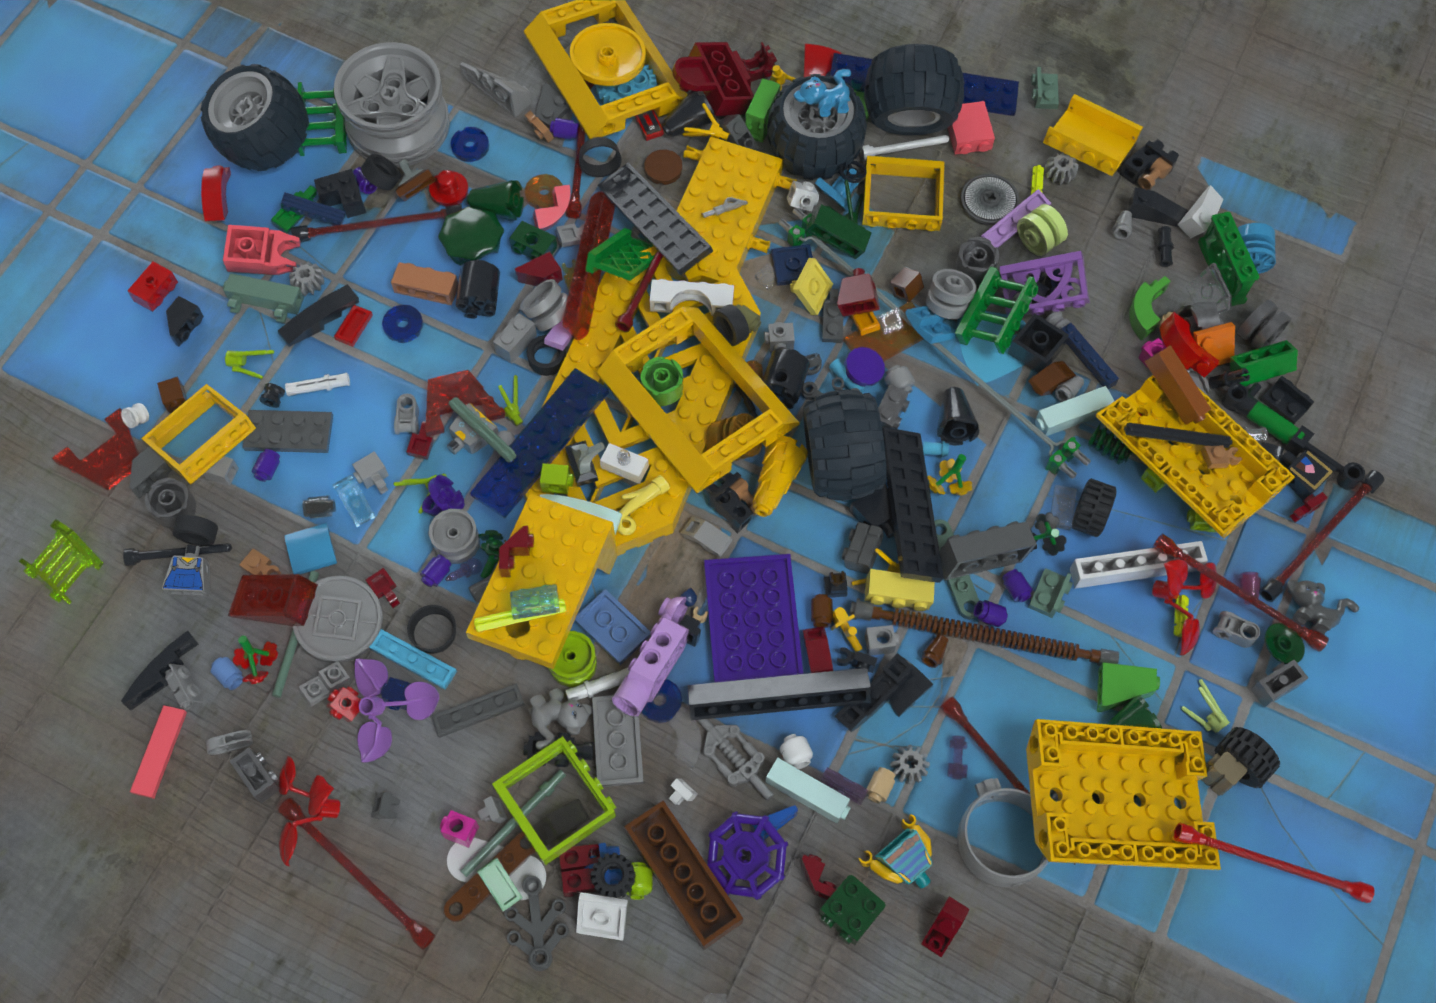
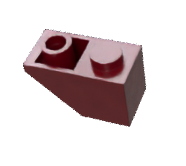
M949 896L921 945L942 957L963 924L970 909Z

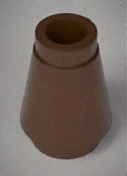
M938 634L925 648L921 658L925 665L936 668L942 664L949 641L948 638Z

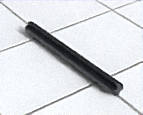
M1130 422L1124 427L1125 434L1129 436L1204 446L1223 445L1226 449L1233 443L1231 437L1225 435Z

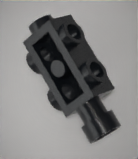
M535 732L534 736H529V741H524L523 755H527V759L537 754L536 743L544 741L546 738L540 732ZM558 733L557 737H555L554 742L562 736L567 742L571 741L578 751L575 753L578 758H583L584 760L593 759V742L576 744L575 737H571L569 733ZM560 754L547 762L555 764L557 767H568L571 764L565 755Z

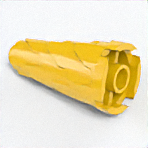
M782 436L765 448L762 461L763 466L758 478L759 484L753 499L755 513L761 517L769 516L774 509L776 510L783 495L787 493L792 481L796 479L808 457V451L805 446L801 444L799 448L796 446L797 440L791 437Z

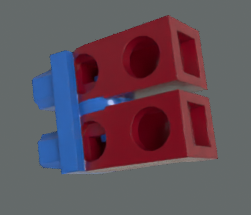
M606 843L573 846L561 854L560 865L564 898L580 894V892H597L591 880V871L594 870L593 865L598 863L597 859L600 857L604 858L605 854L613 855V853H617L620 855L619 846L606 847ZM608 869L605 873V881L609 885H617L623 877L620 869Z

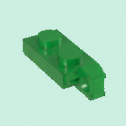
M310 185L304 193L299 191L294 195L314 201L317 189ZM281 208L271 219V222L288 234L291 231V227H294L304 215H297L295 212L285 211Z

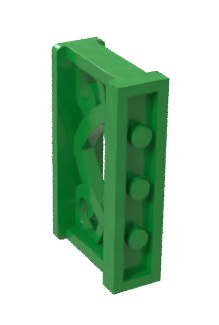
M1224 212L1212 215L1211 223L1204 237L1198 240L1199 247L1226 308L1245 304L1248 292L1260 276L1231 213Z

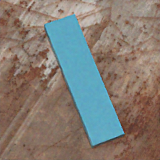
M382 629L369 647L373 652L446 690L457 672L455 668Z

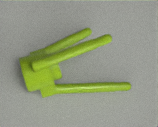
M228 350L225 355L226 366L232 367L233 372H241L263 379L262 375L243 369L241 366L246 364V356L274 354V350Z

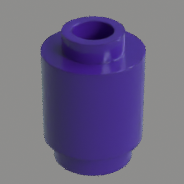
M556 118L555 121H551L550 132L553 133V137L572 140V138L577 139L579 123L562 118Z
M264 449L259 454L252 468L254 478L262 482L271 480L280 463V455L273 450Z
M440 554L433 557L421 571V581L428 587H437L449 573V568L452 565L451 562Z
M1013 569L1002 577L1003 585L1014 601L1024 602L1032 596L1030 593L1033 589L1022 572Z
M988 600L978 601L973 610L974 616L979 621L995 627H1000L1008 618L1007 610L1004 606Z

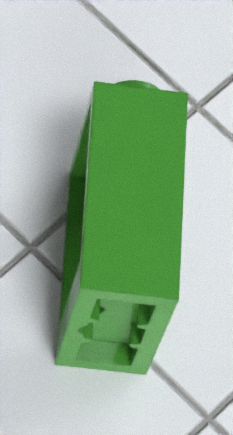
M762 79L746 112V126L754 140L762 143L767 135L769 111L776 96L780 93L781 84L771 80Z

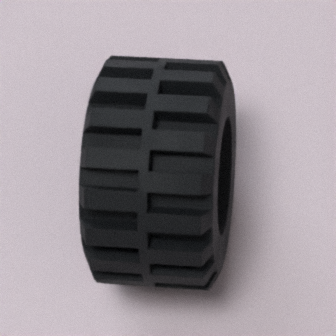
M1090 478L1083 489L1072 520V529L1094 537L1101 535L1115 501L1116 487Z
M1243 727L1232 728L1214 749L1215 754L1218 753L1220 756L1225 752H1229L1236 758V762H1240L1247 768L1246 774L1239 782L1249 787L1261 788L1280 767L1279 757L1273 748L1262 737Z

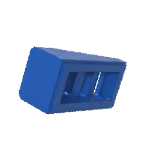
M794 805L768 815L769 821L776 830H779L797 816L798 808ZM750 825L752 832H755L758 825ZM763 829L761 836L765 840L769 835Z

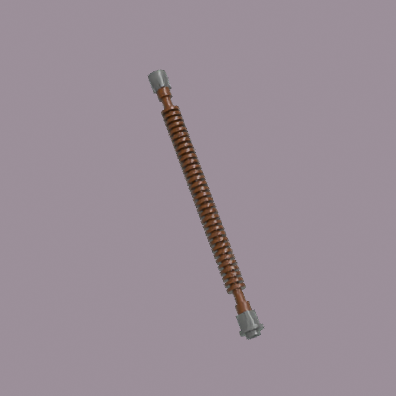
M857 598L856 602L851 603L849 614H854L853 620L859 618L871 621V619L880 620L882 618L892 620V625H896V622H898L900 627L902 623H904L903 627L905 628L909 624L910 629L915 625V630H918L920 626V631H924L926 627V632H929L930 628H932L931 633H935L937 629V634H941L943 630V635L946 636L948 631V636L952 637L954 633L955 638L960 634V639H963L965 635L966 640H969L971 636V641H974L976 637V642H980L982 638V643L987 641V644H992L993 640V645L996 646L998 642L999 646L1002 647L1004 644L1006 648L1010 644L1011 649H1014L1016 645V650H1020L1021 647L1022 651H1025L1027 647V652L1032 650L1033 653L1038 651V654H1043L1044 651V655L1048 656L1049 654L1053 657L1055 654L1057 658L1061 654L1062 659L1066 657L1067 660H1071L1072 658L1073 661H1077L1078 657L1089 659V662L1097 663L1098 666H1101L1102 663L1118 664L1119 662L1118 651L1102 648L1101 650L1080 649L1077 643L1074 645V643L1070 642L1068 645V642L1064 641L1062 645V640L1057 642L1056 639H1052L1051 642V638H1047L1045 642V637L1040 639V636H1035L1034 639V635L1030 634L1028 638V634L1024 633L1023 636L1021 632L1017 636L1016 631H1013L1011 635V630H1007L1006 633L1005 629H1002L1000 633V628H996L994 632V627H990L989 630V626H985L983 630V625H979L977 628V624L974 623L972 627V623L968 622L966 626L965 621H962L960 625V620H957L955 624V619H951L949 623V618H945V622H943L944 617H940L938 621V616H934L932 620V615H929L927 619V614L924 613L922 617L919 612L915 616L916 612L914 611L910 615L909 610H906V614H904V609H901L900 613H898L899 608H895L894 612L882 610V607L874 606V603L860 601L859 598Z

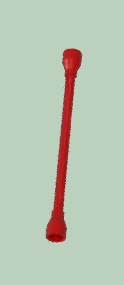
M1181 822L1175 827L1173 834L1175 841L1184 844L1213 847L1340 889L1351 895L1354 899L1364 903H1370L1374 897L1375 890L1370 884L1361 881H1342L1239 846L1237 847L1236 845L1208 837L1198 832L1192 826Z

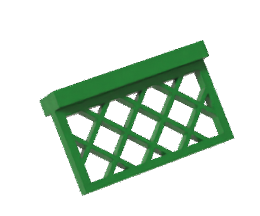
M624 228L588 252L585 271L593 274L600 269L631 281L649 267L655 254L652 256L651 252L641 251L654 246L631 237L632 230Z

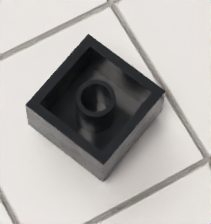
M1034 313L1013 339L1008 354L1039 373L1054 361L1064 348L1069 335Z

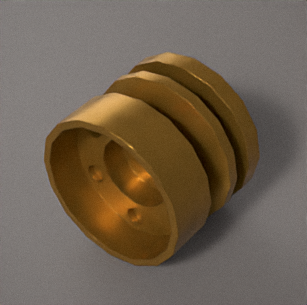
M741 413L711 423L706 436L708 449L755 418L749 414ZM762 442L733 462L759 454Z

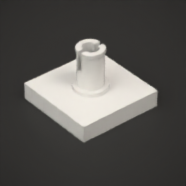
M580 892L576 933L623 941L628 900Z

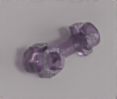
M952 736V740H950L949 747L954 748L953 763H948L947 776L955 780L967 778L968 766L962 764L963 749H967V742H965L966 738L964 736Z

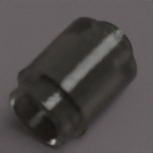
M330 495L308 497V500H303L302 506L305 517H310L311 519L332 517V513L336 512L335 500L331 499Z

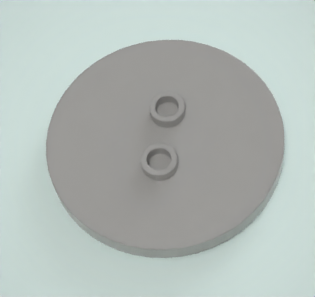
M340 575L322 578L307 587L296 601L292 614L293 631L301 647L311 656L333 663L336 661H350L367 652L382 629L383 624L380 601L373 590L356 578Z

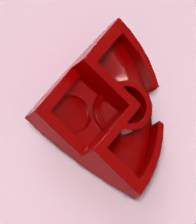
M805 44L804 77L811 76V74L826 76L829 71L832 70L834 72L840 63L841 52L821 45Z

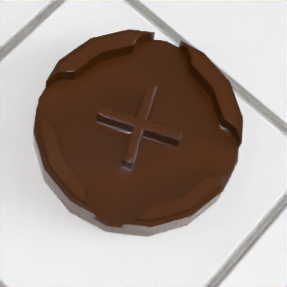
M667 149L652 152L647 156L644 163L647 178L656 184L663 183V185H669L680 178L683 170L682 160L679 155Z

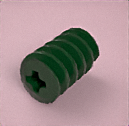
M1099 424L1090 437L1088 446L1091 447L1096 443V451L1103 448L1102 455L1105 456L1111 453L1110 460L1118 457V465L1124 461L1126 463L1133 452L1118 438L1115 439V435L1112 432L1107 434L1108 428L1106 426L1100 429Z

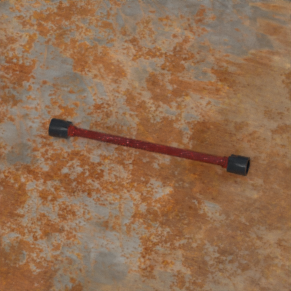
M462 204L445 206L446 209H441L437 212L432 211V213L425 212L417 215L397 216V218L389 217L387 219L382 218V220L354 222V224L346 223L344 225L339 224V226H324L316 229L313 227L309 228L307 225L291 227V233L293 236L299 237L301 242L311 240V237L316 235L339 233V231H354V229L397 225V223L404 224L435 218L445 219L447 215L461 210Z
M1371 470L1363 478L1362 484L1355 495L1299 553L1291 564L1275 579L1270 578L1263 585L1259 593L1265 600L1273 602L1284 590L1283 585L1285 581L1365 495L1373 494L1385 481L1383 475L1376 470Z

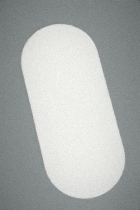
M474 838L469 848L455 843L447 856L448 869L456 879L467 883L477 874L479 869L493 859L504 847L498 845L466 877L460 870L488 842ZM530 856L510 876L523 897L520 900L529 899V895L524 892L522 887L525 878L528 876L538 877L542 883V889L546 882L545 868L533 856ZM536 883L529 885L530 891L537 889Z

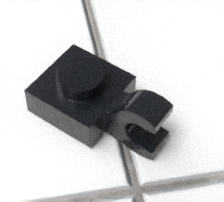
M844 647L840 649V653L846 655L847 658L844 660L837 658L836 664L839 666L852 664L856 669L867 668V672L873 673L878 658L858 651L854 653Z

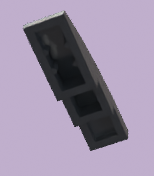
M347 284L326 295L293 317L278 330V334L290 347L323 331L324 325L341 317L343 310L358 304L359 297Z
M186 631L158 654L133 682L121 700L130 711L169 685L165 679V672L171 669L169 664L184 665L180 657L199 645L189 631Z

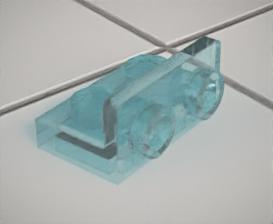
M556 584L510 592L513 620L560 612L559 594Z

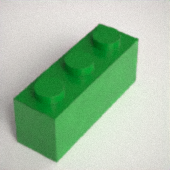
M1285 340L1230 357V371L1246 368L1249 373L1242 376L1250 375V379L1239 383L1244 386L1285 375L1297 370L1298 350L1289 341Z

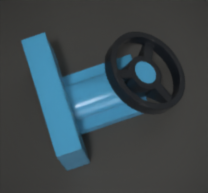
M854 160L848 164V169H845L844 172L842 171L844 164H841L839 169L840 176L832 186L820 177L815 182L821 191L847 212L848 205L844 181L848 180L851 194L857 185L865 179L867 174L865 166ZM851 164L860 167L863 170L864 174L860 173L856 168L852 167Z

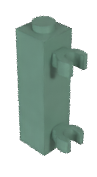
M230 273L228 280L223 285V291L229 300L227 306L231 307L230 312L238 314L241 310V303L275 310L274 316L277 317L276 321L280 323L286 322L287 313L298 315L304 300L300 287Z

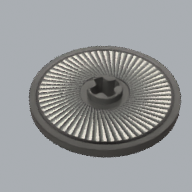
M983 174L970 179L965 184L961 193V205L966 214L973 220L982 224L995 225L1019 205V194L1015 186L1007 179L994 174Z

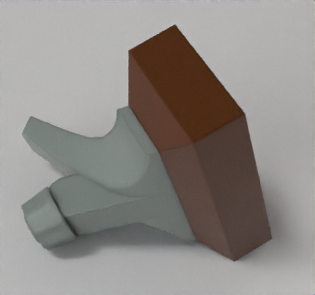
M406 159L399 162V166L405 174L396 192L402 200L407 201L437 181L430 170H413Z

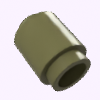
M736 305L746 318L749 333L752 331L756 332L761 325V317L745 305Z

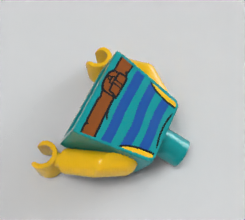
M910 814L909 820L912 823L908 824L902 819L901 826L905 831L875 855L877 860H873L872 853L866 850L864 853L870 859L863 861L859 858V861L864 867L870 866L873 872L885 880L896 884L905 883L908 885L915 881L918 887L922 889L931 882L925 873L933 864L930 858L932 855L931 839L919 825H916V817Z

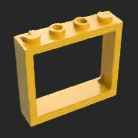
M867 156L862 225L940 231L943 220L944 161ZM871 174L936 179L935 216L869 211Z
M206 384L141 439L169 467L191 485L253 432L256 427L245 413ZM214 404L234 418L180 465L162 450L166 444Z

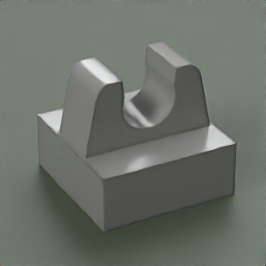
M490 796L483 800L486 807L477 812L481 821L488 822L492 820L500 824L508 820L499 798Z

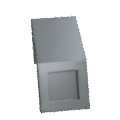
M693 516L680 532L684 538L698 542L708 553L720 557L733 541L730 536L706 520Z

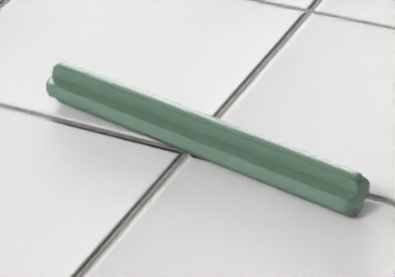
M457 397L449 401L451 409L507 462H512L516 458L515 451Z

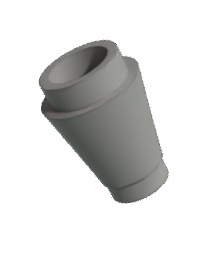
M1122 211L1112 228L1117 239L1124 240L1132 234V213L1130 211Z
M1076 375L1058 385L1055 391L1057 399L1063 402L1074 398L1084 385V380Z

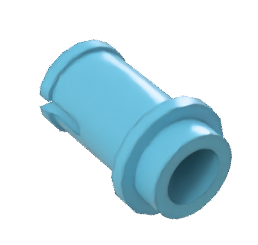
M924 441V455H942V458H944V456H948L949 443H945V441L942 443Z

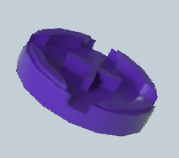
M859 347L853 349L847 355L844 362L847 377L859 386H873L882 379L885 373V364L882 357L870 348Z

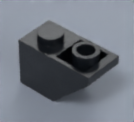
M180 296L166 310L169 333L175 345L180 347L204 317L197 305Z

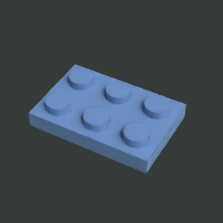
M606 589L576 616L574 621L619 665L651 636V632Z

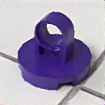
M438 475L428 483L430 494L424 499L422 509L432 516H436L448 509L461 510L465 506L464 498L460 490L455 491L452 487L454 483L449 478ZM435 502L434 507L430 510L432 503Z

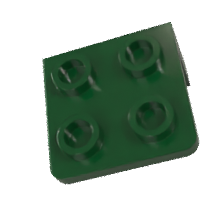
M849 875L822 906L818 914L821 916L820 921L830 929L833 927L839 932L838 936L848 945L852 943L855 946L886 905L883 900L855 876Z

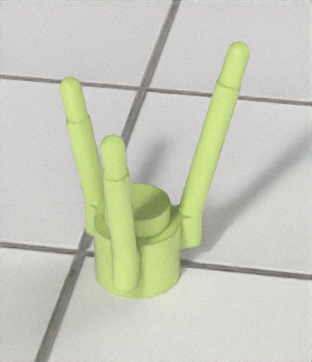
M1200 679L1201 687L1198 690L1213 711L1206 717L1208 722L1184 706L1181 709L1200 723L1207 731L1212 729L1217 733L1230 722L1219 708L1204 681Z

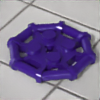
M737 811L733 812L730 818L714 831H710L708 835L710 841L707 865L728 896L732 894L759 900L764 893L780 880H784L786 876L784 874L786 848L789 845L787 841H784L769 821L770 818L766 815L762 817L740 814ZM741 823L758 826L755 832L743 831ZM734 826L736 833L727 840L724 839L722 836ZM763 829L775 845L769 846L761 836ZM720 843L723 845L724 853L722 860L717 861L718 844ZM743 849L751 852L750 861H743L741 859ZM777 849L774 869L769 866L771 860L770 852ZM723 865L731 875L729 881L718 866ZM765 871L771 874L769 878L758 886L756 879ZM737 879H744L750 882L751 887L737 886L735 883Z

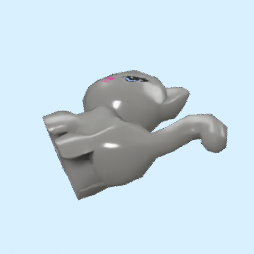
M558 688L549 692L550 701L548 702L545 701L542 695L532 697L530 702L533 707L528 709L532 724L546 738L544 741H538L536 748L543 750L554 742L555 736L547 728L552 721H558L570 735L579 734L580 729L586 724L588 717L593 712V708L588 704H581L575 700L562 703L564 693Z

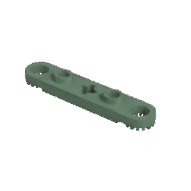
M941 519L935 520V526H941L946 531L944 535L937 534L939 551L945 545L947 539L954 535L949 523ZM970 575L947 580L959 614L965 619H974L973 612L970 613L964 609L965 604L970 603L975 607L979 601Z

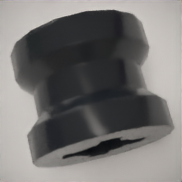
M267 383L264 387L265 392L261 394L259 400L266 406L278 408L281 404L280 398L284 396L285 390L276 384Z

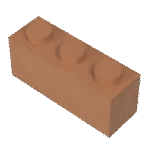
M399 262L391 281L394 293L451 306L458 290L457 276L453 273L436 271L430 267H418L412 263L405 264Z

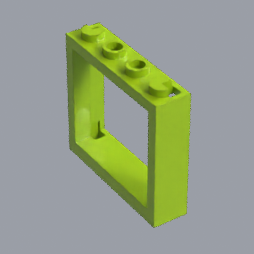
M563 736L492 783L495 791L544 865H547L616 817L614 809L617 807L610 796L605 798L601 792L604 788L596 777L594 779L591 778L588 773L590 771L588 764L584 759H578L575 754L578 752L571 741L567 742ZM563 752L604 813L548 851L507 789Z

